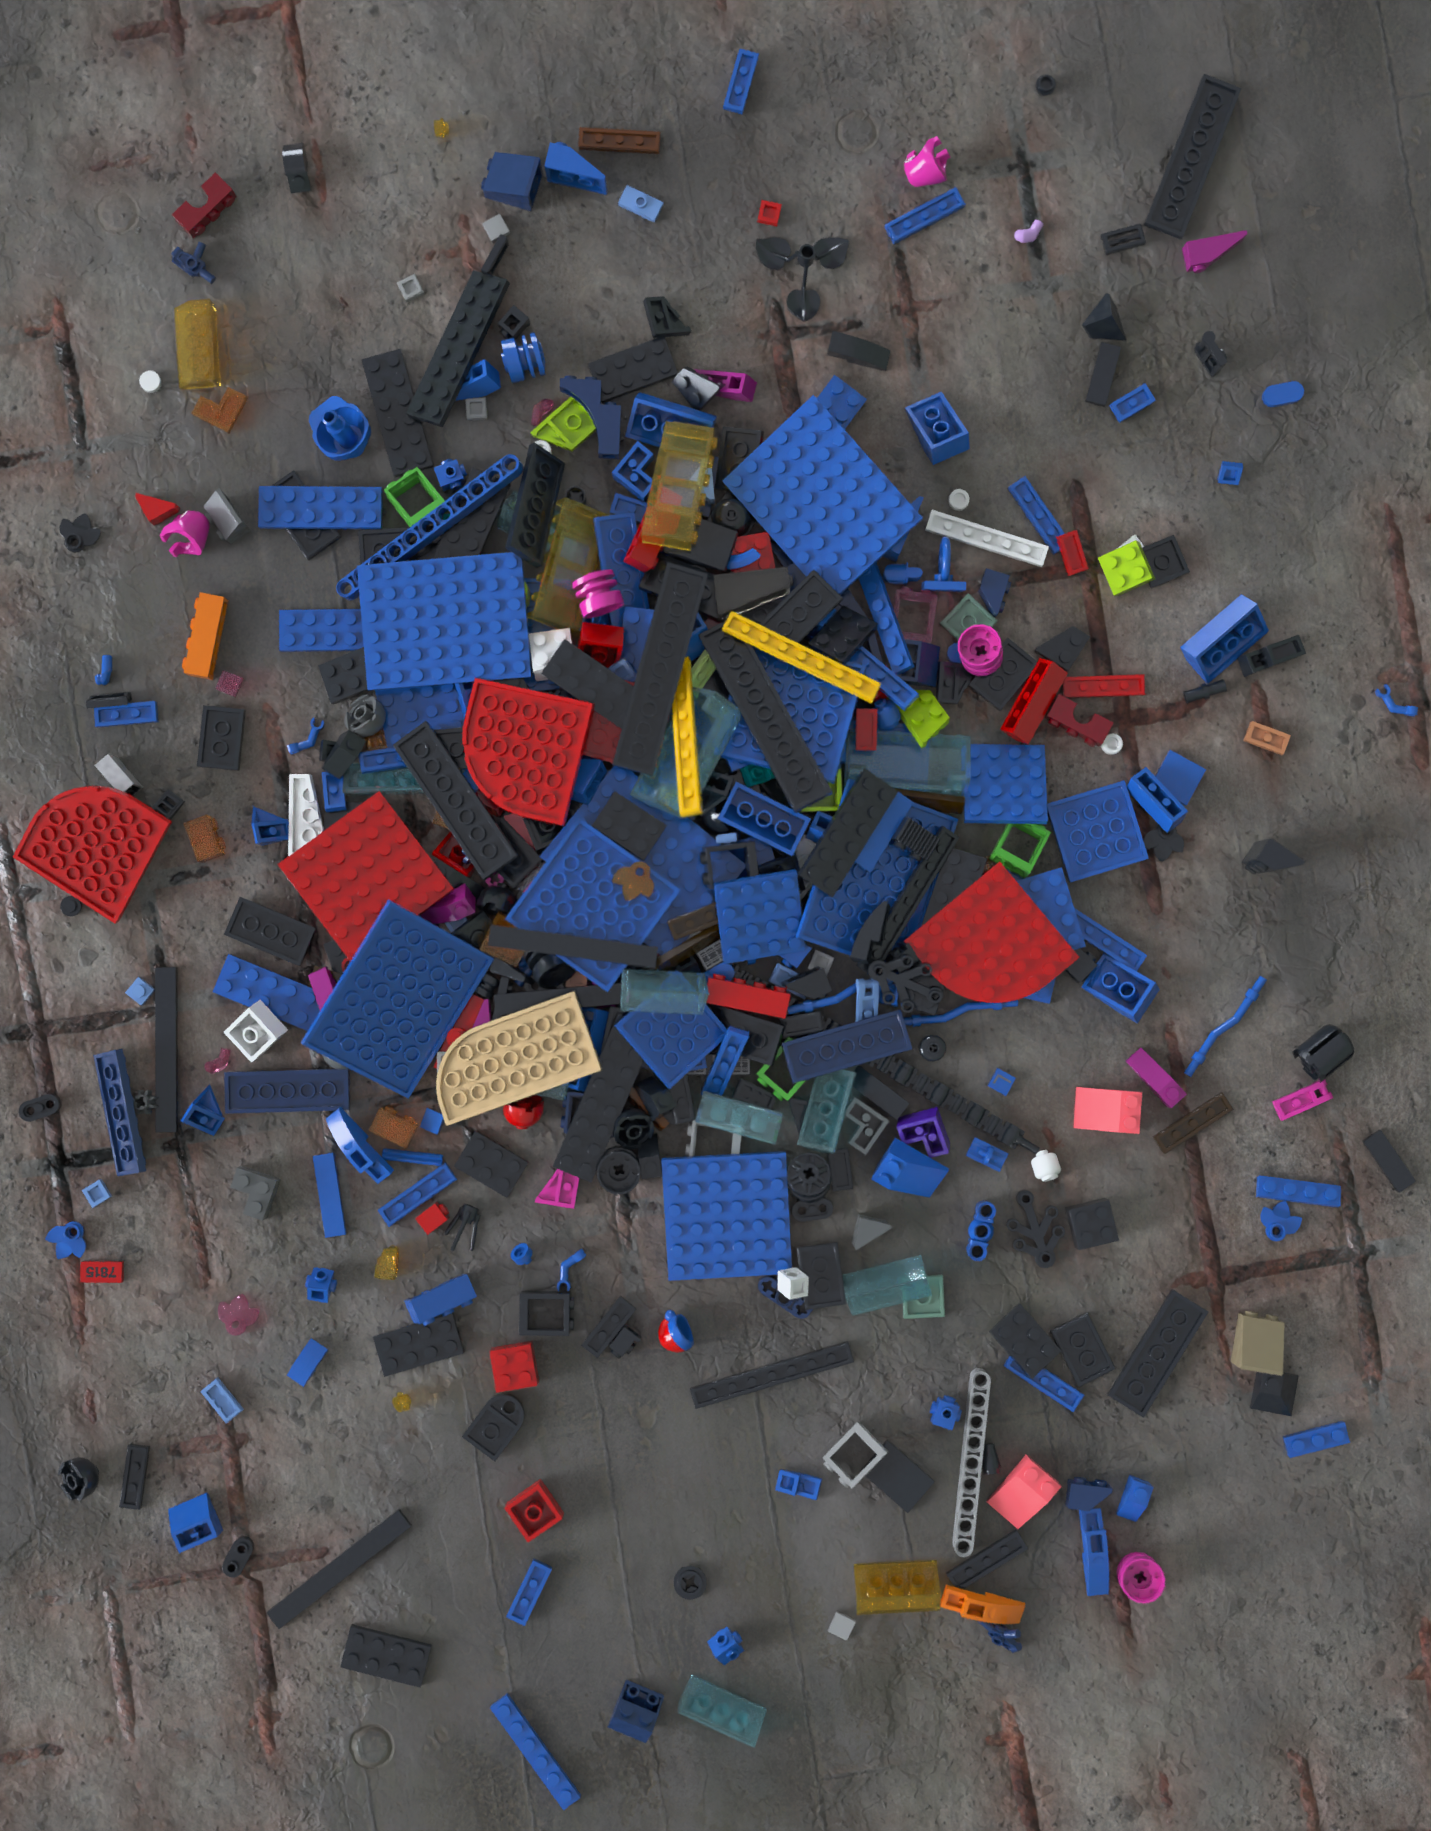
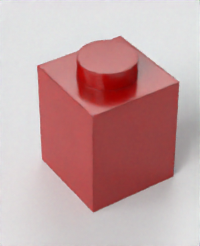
M437 1201L415 1219L428 1235L450 1218L448 1216L450 1212L443 1203L439 1204Z

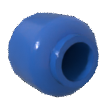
M884 698L874 703L873 709H877V727L884 730L895 728L901 718L896 704L892 700H885Z

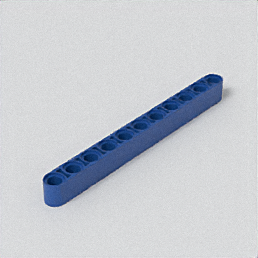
M508 454L361 565L378 564L382 560H384V563L407 561L519 477L523 472L522 462L515 455ZM516 462V467L513 470H508L509 464ZM500 474L499 480L492 483V477ZM483 487V492L480 495H475L476 489ZM462 499H466V505L459 508V502ZM450 511V517L443 520V514ZM434 524L433 530L426 532L427 526ZM413 536H417V542L410 545V539ZM400 548V549H401L400 555L397 556V557H394V556H393L394 551H395L396 549ZM357 568L342 578L336 586L337 593L347 600H355L359 597ZM351 585V592L345 594V588Z

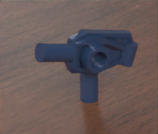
M198 242L193 255L185 253L177 246L171 253L172 262L191 277L201 276L213 284L216 277L206 270V263L201 260L206 245Z
M978 1621L979 1624L988 1630V1634L994 1644L1003 1646L1012 1653L1022 1650V1644L1014 1640V1638H1020L1021 1636L1019 1629L1009 1630L1003 1624L994 1625L993 1623Z

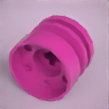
M613 570L595 571L584 575L572 583L573 589L579 590L575 594L576 598H587L579 604L583 618L589 619L602 616L624 605L620 590L610 591V589L617 585V580L612 579L614 577Z
M984 624L973 625L960 635L958 652L963 667L970 674L987 676L994 673L1001 666L1003 661L1002 643L998 633L992 627ZM983 651H985V655L981 654L980 656H978V652L983 653Z
M1133 1552L1120 1560L1117 1566V1580L1122 1590L1131 1600L1146 1604L1155 1601L1161 1596L1165 1588V1577L1163 1570L1151 1556L1143 1552ZM1140 1571H1141L1142 1574H1143V1577H1139V1578L1137 1579V1578L1135 1577V1574H1139Z

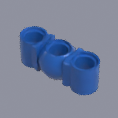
M987 1200L979 1201L976 1204L974 1220L968 1227L970 1238L968 1239L969 1244L966 1247V1252L974 1261H981L986 1257L987 1247L989 1246L988 1241L994 1235L992 1223H994L993 1218L996 1214V1208ZM984 1205H989L991 1208L990 1213L986 1216L981 1215V1208ZM984 1225L986 1227L985 1234L978 1236L976 1234L977 1227ZM974 1246H981L982 1248L981 1254L978 1256H973L971 1253Z

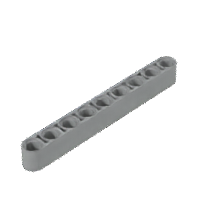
M982 1368L972 1370L969 1377L952 1540L955 1552L960 1557H968L974 1547L991 1384L990 1376ZM983 1374L985 1375V1381L980 1384L976 1383V1376ZM977 1395L983 1396V1401L980 1404L973 1403V1398ZM974 1416L981 1417V1421L977 1425L971 1424V1419ZM978 1437L979 1441L976 1445H969L970 1438ZM969 1458H976L977 1461L974 1466L966 1465ZM967 1479H974V1484L971 1487L964 1486V1482ZM966 1499L972 1500V1505L968 1508L962 1507V1503ZM962 1521H970V1525L967 1528L963 1529L960 1527ZM962 1541L968 1542L965 1549H959L958 1544Z

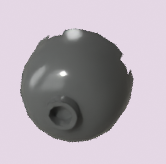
M369 695L358 697L350 705L353 707L350 713L346 712L345 726L358 736L370 737L383 728L386 720V712L383 705L376 698Z

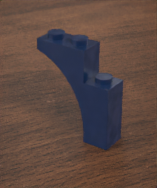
M569 375L560 378V392L569 395L579 402L588 412L595 425L599 442L598 458L619 459L621 405H617L615 402H605V405L601 404V380H597L596 377L577 379L576 376Z

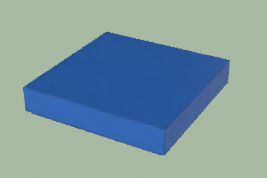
M1169 750L1155 777L1181 804L1186 806L1206 769Z

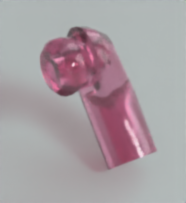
M543 399L534 405L531 425L538 426L542 421V416L553 409L554 403L551 399Z
M221 1048L217 1059L205 1063V1070L211 1074L224 1070L227 1067L231 1050Z

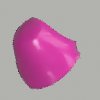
M937 136L928 139L917 156L915 155V150L907 155L904 168L909 183L914 187L936 185L947 181L946 161L951 157L946 149L937 153L936 158L934 157V148L942 144Z
M188 510L176 516L171 523L166 525L160 534V538L166 543L172 533H180L187 537L190 542L174 543L169 552L174 557L180 554L201 555L205 548L210 522L202 513Z

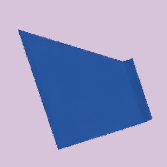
M253 806L251 824L256 844L263 846L289 840L288 819H283Z
M210 1084L191 1103L181 1121L214 1136L225 1118L221 1113Z

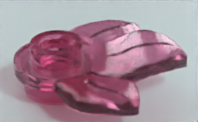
M240 1294L231 1301L230 1305L220 1302L218 1316L226 1324L227 1332L233 1336H238L244 1333L247 1326L257 1321L259 1309L249 1308L247 1298L244 1294ZM235 1321H238L239 1326L234 1329L232 1325Z

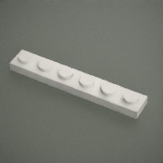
M931 510L925 531L946 536L950 539L1039 567L1043 566L1049 546L935 510Z

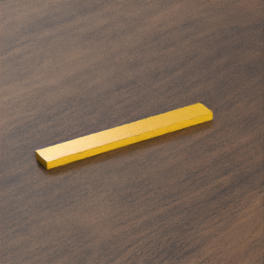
M731 611L722 628L723 632L871 704L881 686V683Z
M685 657L672 704L679 810L682 817L702 814L691 660L689 657Z

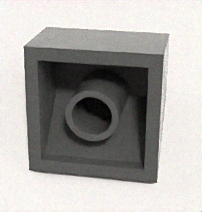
M218 488L203 506L207 511L204 515L211 524H216L218 527L216 533L221 540H227L232 544L251 530L228 496Z

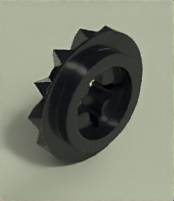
M692 1565L682 1567L675 1574L674 1589L684 1599L692 1600L700 1597L707 1585L705 1573L699 1567ZM693 1575H695L694 1583L696 1585H690L686 1589L687 1582L684 1580V1578L690 1579L691 1577H693Z

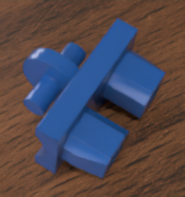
M974 1137L966 1156L1000 1172L1009 1153Z

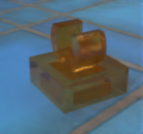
M384 730L370 737L364 736L367 751L387 748Z

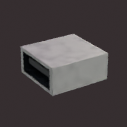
M107 754L95 765L114 789L134 796L143 788L120 759Z

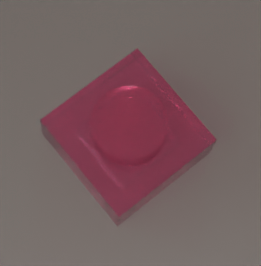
M223 670L215 689L236 698L244 679Z

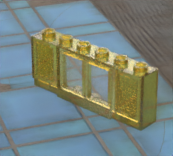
M675 421L665 422L641 532L642 543L689 551L692 549V544L697 543L698 531L695 530L696 526L701 524L702 512L699 511L700 507L705 505L706 494L704 493V488L709 486L710 475H708V469H712L714 456H711L712 450H716L718 444V437H715L714 428Z
M565 497L556 501V505L560 506L561 510L559 514L554 515L552 523L557 524L556 529L548 538V543H551L550 551L545 553L544 556L545 570L537 576L536 580L541 582L539 591L533 593L531 600L536 603L534 611L528 612L527 617L555 629L570 628L571 633L579 631L581 627L582 612L579 604L586 598H576L575 594L579 590H574L572 583L584 575L595 571L598 548L593 518L609 515Z

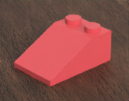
M1076 1087L1073 1128L1140 1134L1142 1092Z
M1026 1454L986 1502L1019 1529L1052 1499L1061 1488V1485Z

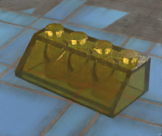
M210 299L189 300L174 308L179 389L221 387L216 307Z
M936 1560L854 1564L857 1615L940 1611L941 1594Z

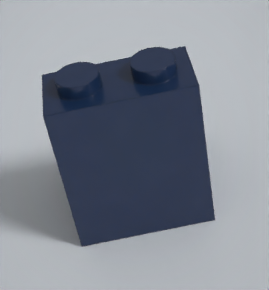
M495 152L493 159L490 158L488 161L487 170L489 172L487 178H483L481 185L485 198L532 211L543 175L540 158Z

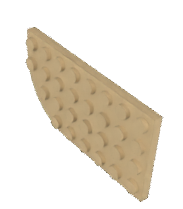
M576 992L567 993L472 1028L451 1044L442 1058L436 1081L437 1098L446 1126L602 1071Z

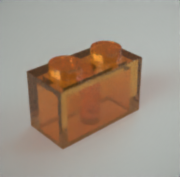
M206 814L183 823L197 862L203 863L225 855L224 849L226 845L223 838L218 836L217 830L219 826L215 818Z
M389 1106L379 1108L369 1131L405 1149L408 1148L419 1127L415 1123L416 1119L408 1115L402 1117L396 1114V1109Z

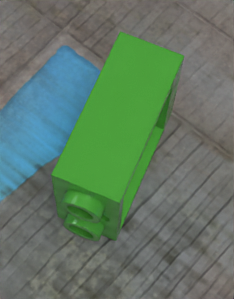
M418 467L408 470L403 477L389 483L384 489L388 501L409 527L413 526L445 501ZM420 483L433 499V502L410 517L396 498Z
M1006 824L989 860L995 863L1001 862L1007 870L1022 878H1026L1034 867L1051 832L1046 830V827L1041 824ZM1013 826L1039 840L1028 862L1002 849Z
M788 1037L784 1042L791 1041L792 1039ZM782 1045L779 1046L776 1059L783 1052ZM764 1064L756 1073L759 1076L757 1080L765 1087L770 1085L774 1089L773 1094L781 1101L784 1098L788 1101L806 1081L795 1083L786 1093L764 1074L770 1067L769 1065Z

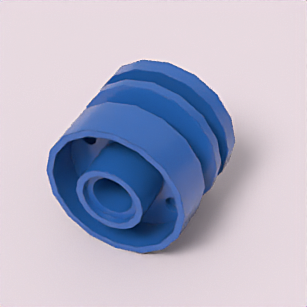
M535 332L530 333L532 343L527 344L525 335H522L521 346L517 345L514 338L501 341L503 364L506 373L510 375L512 383L524 381L525 370H529L532 378H536L534 368L537 367L541 376L546 375V362L542 346Z

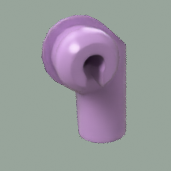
M1034 220L1030 229L1017 230L1015 232V239L1020 241V243L1033 242L1037 238L1043 223L1039 220Z

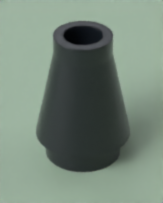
M995 1443L984 1444L983 1475L1000 1473L1001 1465L995 1449Z

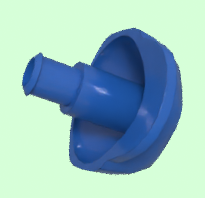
M332 396L309 415V423L313 430V440L327 457L335 461H342L358 457L363 453L372 431L368 420L356 405L349 404L338 396Z

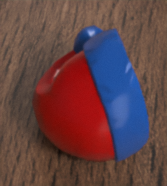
M673 1310L666 1311L665 1319L661 1322L658 1330L660 1344L666 1350L675 1353L688 1351L694 1345V1340L687 1319L682 1314L676 1315Z

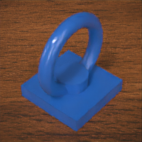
M946 536L940 542L938 574L935 575L934 581L921 582V591L963 592L966 590V582H954L953 575H950L951 544L950 539Z

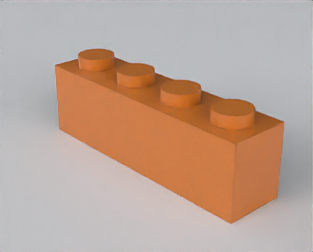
M200 592L199 598L197 597L195 600L194 608L196 609L195 618L191 619L190 629H192V633L186 643L188 653L182 662V669H184V673L188 676L213 680L228 606V600L225 597Z

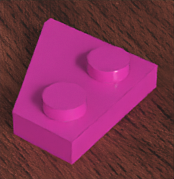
M557 1169L537 1196L535 1202L574 1209L580 1178Z

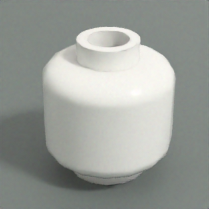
M1047 1150L1039 1151L1031 1161L1036 1178L1042 1179L1043 1182L1058 1178V1174L1061 1172L1057 1155L1055 1153H1048Z

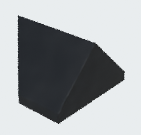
M1106 293L1083 322L1082 326L1089 338L1127 341L1117 306L1110 294Z
M699 766L702 817L706 812L727 798L734 778Z

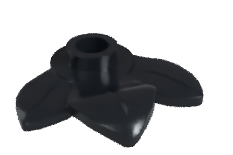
M85 513L77 517L73 523L63 518L59 527L61 535L65 538V547L73 553L82 551L85 546L95 544L100 537L101 530L91 528V521ZM77 539L79 541L78 545L73 546V541Z
M1158 824L1156 829L1149 831L1143 839L1145 848H1153L1154 854L1160 862L1166 860L1172 853V850L1179 853L1183 852L1184 840L1177 834L1176 827L1168 835H1164L1162 832L1163 828Z

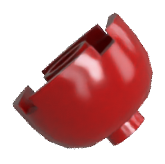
M536 1094L503 1106L505 1119L510 1124L516 1126L517 1129L522 1130L538 1123L544 1111V1101H542V1097Z

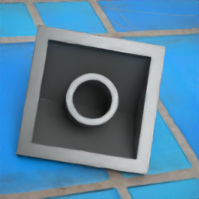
M858 1214L852 1244L858 1250L892 1228L886 1220Z

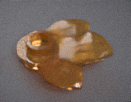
M642 861L633 863L631 867L620 868L612 880L615 884L623 885V896L626 901L635 899L640 893L650 897L654 890V883L649 877L650 868ZM638 868H642L644 870V874L642 876H638L636 874V870Z

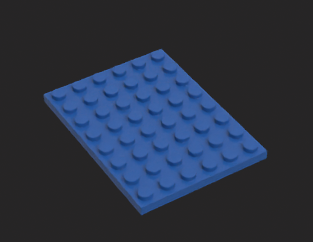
M814 395L722 480L806 577L815 570L839 595L923 520V517Z
M508 552L357 565L368 690L474 682L475 678L492 681L532 677L523 559Z
M614 766L599 784L588 805L582 804L539 857L545 862L549 859L578 817L592 826L614 792H617L667 825L644 861L616 843L680 889L678 895L644 941L648 946L658 947L657 953L661 956L685 942L690 936L688 935L674 941L666 922L667 920L716 902L714 889H707V885L703 884L702 873H705L704 864L701 865L700 852H703L702 847L721 844H717L713 837L687 816L682 817L680 810L631 770ZM729 850L710 852L713 882L736 879L746 867L745 863Z
M847 779L839 807L855 783V780ZM914 802L905 816L914 820L934 834V836L941 826L954 833L959 820ZM891 839L871 873L854 863L833 897L828 896L812 885L795 937L850 956L855 940L865 921L883 901H888L892 907L919 862L909 856L910 852L906 849L903 851L893 845L895 841ZM938 874L892 949L900 947L898 945L899 942H904L906 938L921 927Z
M388 899L301 1043L409 1099L494 958Z

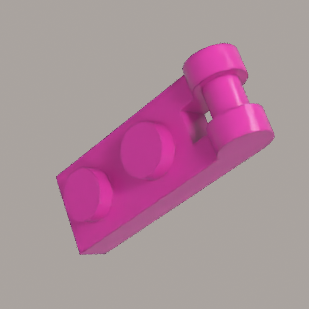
M1319 1080L1306 1087L1272 1101L1279 1119L1283 1121L1332 1099L1333 1095L1331 1092H1328L1326 1080L1321 1083ZM1317 1089L1321 1094L1319 1097H1316L1314 1092Z

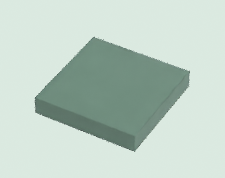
M968 593L940 622V625L956 640H959L960 635L967 628L979 624L993 627L998 620Z
M942 1274L901 1276L904 1319L945 1317Z

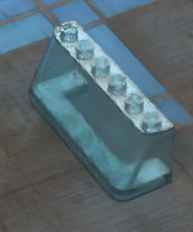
M693 687L700 789L702 793L740 721L741 713L737 706L718 692ZM672 714L666 726L653 776L641 773L630 795L641 802L676 817L686 818L680 815Z
M849 729L846 740L843 790L847 779L856 781L861 771L867 769L893 788L956 796L967 795L971 780V736L943 735L938 733L934 738L931 737L927 741V745L924 748H921L911 733L877 730V751L855 750L856 729Z

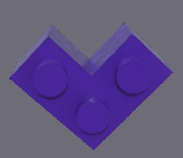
M938 1107L898 1118L896 1127L903 1143L909 1144L923 1140L928 1157L930 1158L949 1153L950 1140Z

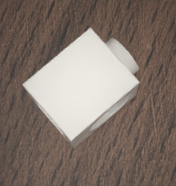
M797 1267L779 1270L777 1290L789 1300L808 1296L809 1277Z

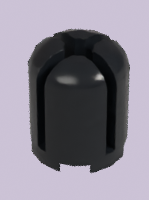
M1328 1024L1324 1025L1293 1050L1292 1054L1295 1059L1299 1056L1304 1066L1302 1069L1314 1081L1319 1079L1321 1083L1353 1057L1354 1046L1351 1039L1346 1033H1342L1339 1027Z

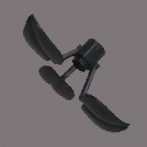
M778 237L757 239L756 252L758 258L765 267L771 270H780L783 268L785 261L790 262L798 257V263L804 267L802 290L796 289L791 291L787 297L786 304L788 310L801 321L811 320L819 310L820 297L815 290H806L808 268L813 264L814 259L816 261L820 260V264L827 269L840 267L845 261L849 240L836 237L823 238L818 240L814 246L810 244L802 245L799 251H795V254L790 256L791 248L786 240Z

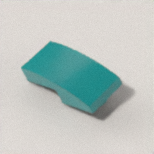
M749 765L740 769L748 788L776 779L772 770L768 768Z

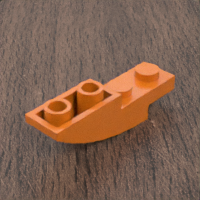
M946 1585L940 1607L960 1612L961 1617L981 1622L1019 1624L1025 1603L988 1592L982 1595Z

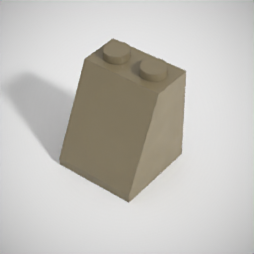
M1245 1311V1314L1238 1313L1231 1362L1244 1370L1283 1375L1285 1323L1278 1320L1279 1316L1266 1314V1317H1260L1257 1312Z

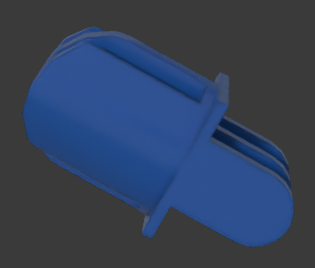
M908 562L906 564H890L885 567L883 579L889 584H904L906 586L908 581H919L923 571L920 568L908 567Z

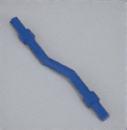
M1259 976L1253 987L1249 988L1246 992V997L1234 1016L1212 1030L1199 1051H1195L1191 1057L1193 1060L1184 1072L1187 1076L1191 1077L1199 1064H1203L1206 1059L1205 1055L1217 1037L1240 1022L1252 1002H1255L1259 997L1258 993L1267 981L1265 978Z
M886 979L888 985H892L893 981ZM856 983L835 996L814 1001L809 999L801 1004L788 1006V1014L802 1011L807 1013L812 1012L816 1008L838 1004L857 992Z
M1018 1000L1002 1003L967 1002L945 1014L936 1016H920V1014L911 1015V1017H903L905 1025L918 1027L921 1024L947 1022L969 1010L991 1008L993 1010H1002L1003 1007L1018 1006Z

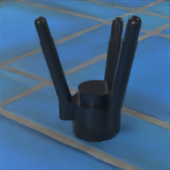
M465 1203L463 1208H459L458 1213L444 1232L445 1235H448L460 1218L462 1223L453 1241L451 1251L455 1250L466 1223L472 1224V1221L474 1223L470 1250H474L478 1222L481 1217L478 1214V1208Z

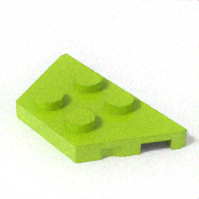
M570 397L532 430L531 435L573 452L596 431V428L585 408L574 398Z
M915 690L919 697L905 711L897 704L896 706L901 714V720L920 747L924 748L927 745V741L931 737L934 738L939 733V730L949 723L950 717L930 690Z

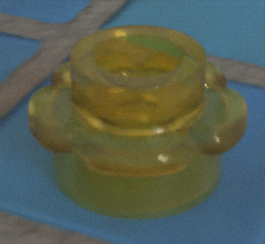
M443 118L434 120L436 137L444 139L445 135L449 134L448 122H444Z
M398 1392L397 1396L392 1399L394 1408L400 1413L408 1411L411 1405L410 1397L407 1394Z

